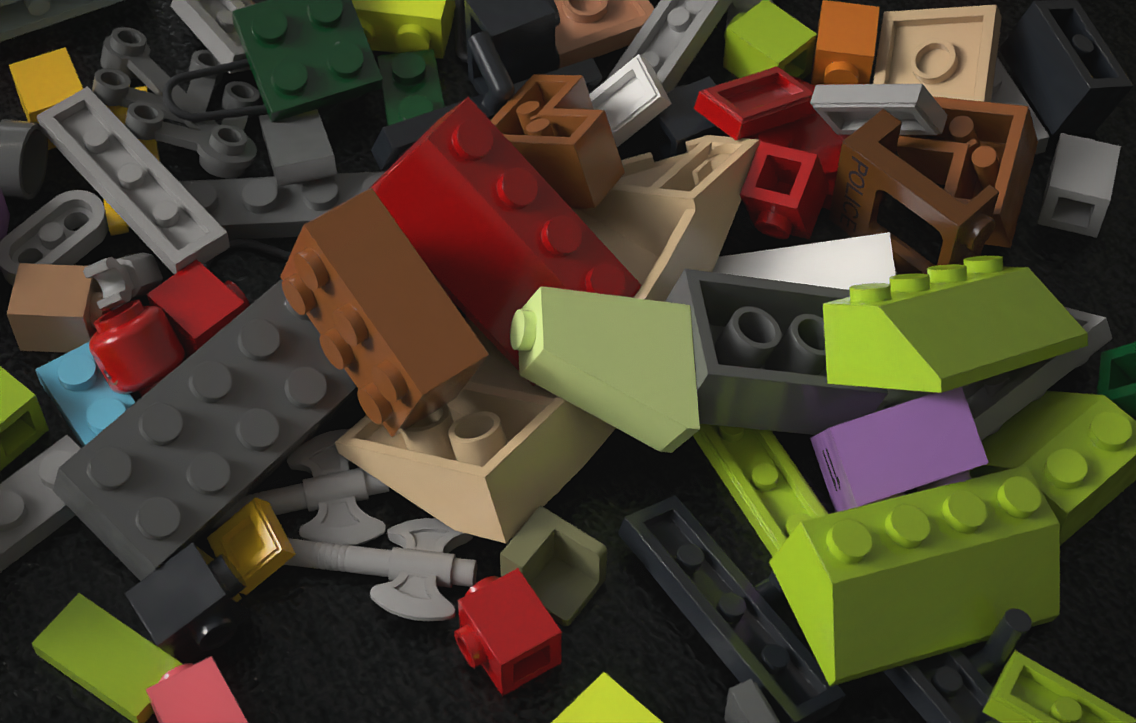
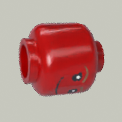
M139 299L133 300L112 309L94 322L97 331L90 339L89 349L110 388L116 393L130 394L139 392L141 397H143L185 360L184 347L161 307L143 306Z

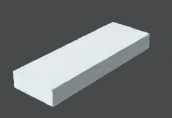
M890 232L718 257L713 272L847 290H849L850 286L858 284H889V277L896 275Z

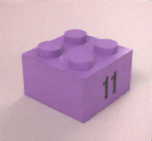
M962 387L943 393L935 392L832 426L810 438L835 512L904 496V491L913 488L920 492L960 481L964 482L972 479L969 472L970 469L989 463Z

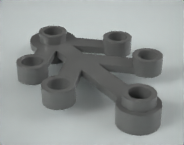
M127 27L113 30L112 35L104 40L100 60L103 69L98 70L94 75L92 92L107 106H123L128 108L125 126L137 139H154L197 151L200 155L199 163L201 167L214 176L221 178H237L242 176L246 168L253 164L257 152L254 142L244 133L247 119L254 115L225 118L221 125H218L214 120L190 122L178 118L169 111L163 100L162 92L164 86L171 78L149 57L150 47L146 43L145 35L138 30ZM198 50L192 55L189 71L221 65V63L209 50ZM224 73L191 80L187 93L176 85L171 93L172 100L176 106L190 113L206 112L213 88L222 82ZM139 78L153 93L131 88L130 79ZM230 82L225 87L221 104L222 109L257 106L260 93L254 86L248 83ZM167 118L185 123L189 128L163 122V119Z

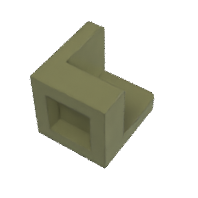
M540 505L500 553L501 577L519 568L554 621L562 626H569L606 580L607 548L601 542Z

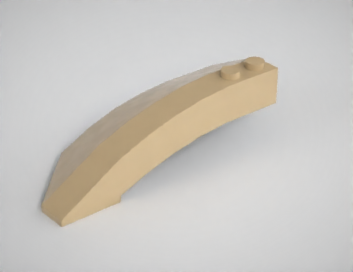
M707 135L685 142L688 153L654 162L651 152L621 160L625 174L596 208L575 209L569 206L642 285L633 298L665 302L684 269L713 272L742 200L740 192L760 144L758 139L743 138L735 141L732 137ZM466 316L465 321L489 355L454 400L393 438L382 423L376 424L366 415L334 443L340 455L453 530L507 543L519 532L540 505L543 507L585 466L616 428L538 385L532 386L526 378L519 375V371Z

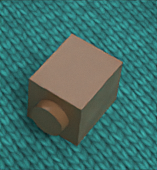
M19 263L7 310V317L20 351L68 353L90 341L93 334L97 331L94 322L112 309L107 311L99 309L97 301L103 299V292L95 278L85 277L83 271L87 266Z

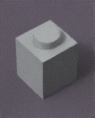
M1061 133L1048 173L1037 224L1097 238L1111 200L1121 146Z

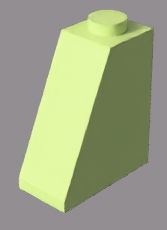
M541 286L528 302L515 312L511 323L510 341L512 348L519 351L520 376L659 452L672 453L700 430L690 305Z

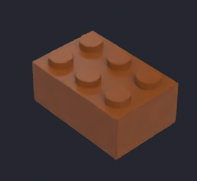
M372 187L303 225L280 276L283 280L282 289L291 307L300 315L307 314L320 333L322 350L330 363L339 370L344 368L359 389L357 392L358 399L366 415L374 423H382L393 438L454 400L488 357L489 353Z

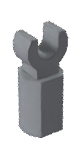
M147 253L133 254L118 259L108 257L85 267L83 271L86 278H95L101 286L103 299L97 301V305L102 311H107L131 299L147 295L163 281V276L154 255Z

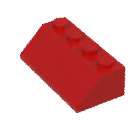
M469 97L442 116L371 186L448 297L518 371L519 351L512 348L510 341L512 319L515 312L521 309L541 286L631 298L637 294L642 286ZM527 380L532 386H536V385H537V384H535V383H533V382Z

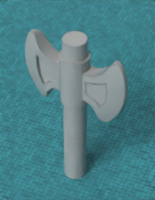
M349 429L329 431L306 441L287 458L288 466L292 470L308 472L312 474V478L303 479V483L244 496L211 529L223 525L252 499L257 497L269 502L275 515L308 509L309 512L318 510L317 515L299 529V535L304 540L358 546L383 535L386 532V526L383 521L364 513L356 502L368 500L371 495L390 491L387 485L363 469L355 468L350 470L352 462L338 453L334 442Z
M437 518L414 519L390 527L387 530L389 540L403 547H393L392 550L288 538L296 555L284 564L388 577L390 582L375 585L371 589V599L392 614L418 621L452 619L455 616L454 606L441 595L437 586L452 588L453 585L472 587L475 584L477 575V560L456 558V554H449L454 548L472 540L474 535L455 531Z

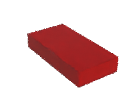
M776 66L699 91L694 109L737 141L811 115L814 110L810 104L813 92Z

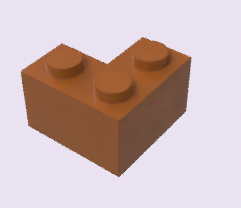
M533 74L490 120L558 195L575 209L596 208L625 174L605 110H594L583 75Z
M933 96L948 115L943 133L938 135H899L896 148L899 157L935 184L945 185L944 190L964 205L970 202L989 184L997 189L999 195L992 218L996 221V226L984 244L1011 248L1038 145L1029 106Z

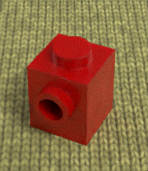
M760 141L741 189L740 197L753 225L761 233L776 239H788L790 235L810 240L830 186L818 154Z
M197 259L147 294L150 306H158L164 310L184 347L186 359L250 306L248 299L235 283L230 280L223 283Z
M519 568L500 578L490 576L480 580L467 591L465 597L458 600L460 628L454 631L458 647L472 668L482 664L502 696L561 664L562 631Z

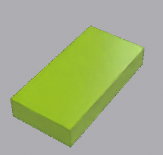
M80 593L31 643L38 656L133 723H145L154 713L146 689L159 683L160 679L173 668L183 665Z

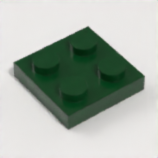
M266 0L232 10L233 24L271 123L382 89V75L352 0Z

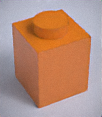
M828 0L822 1L811 78L812 85L869 84L875 55L880 7Z

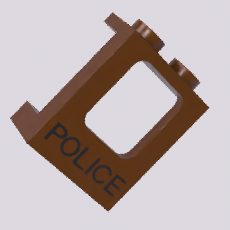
M882 109L842 142L828 219L852 238L888 233L889 231L877 222L879 206L885 201L886 194L888 193L940 232L943 244L937 266L964 265L965 258L981 256L984 243L988 240L996 226V221L992 218L999 191L989 184L970 202L964 205L895 155L902 122ZM890 232L896 271L900 274H927V268L935 266Z

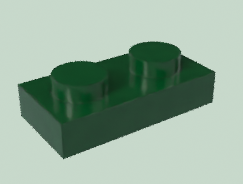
M434 49L377 56L378 68L383 78L382 95L388 126L444 107Z

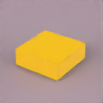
M257 497L252 499L207 537L216 558L221 554L226 556L244 579L247 587L239 593L245 595L250 593L296 555L270 503Z

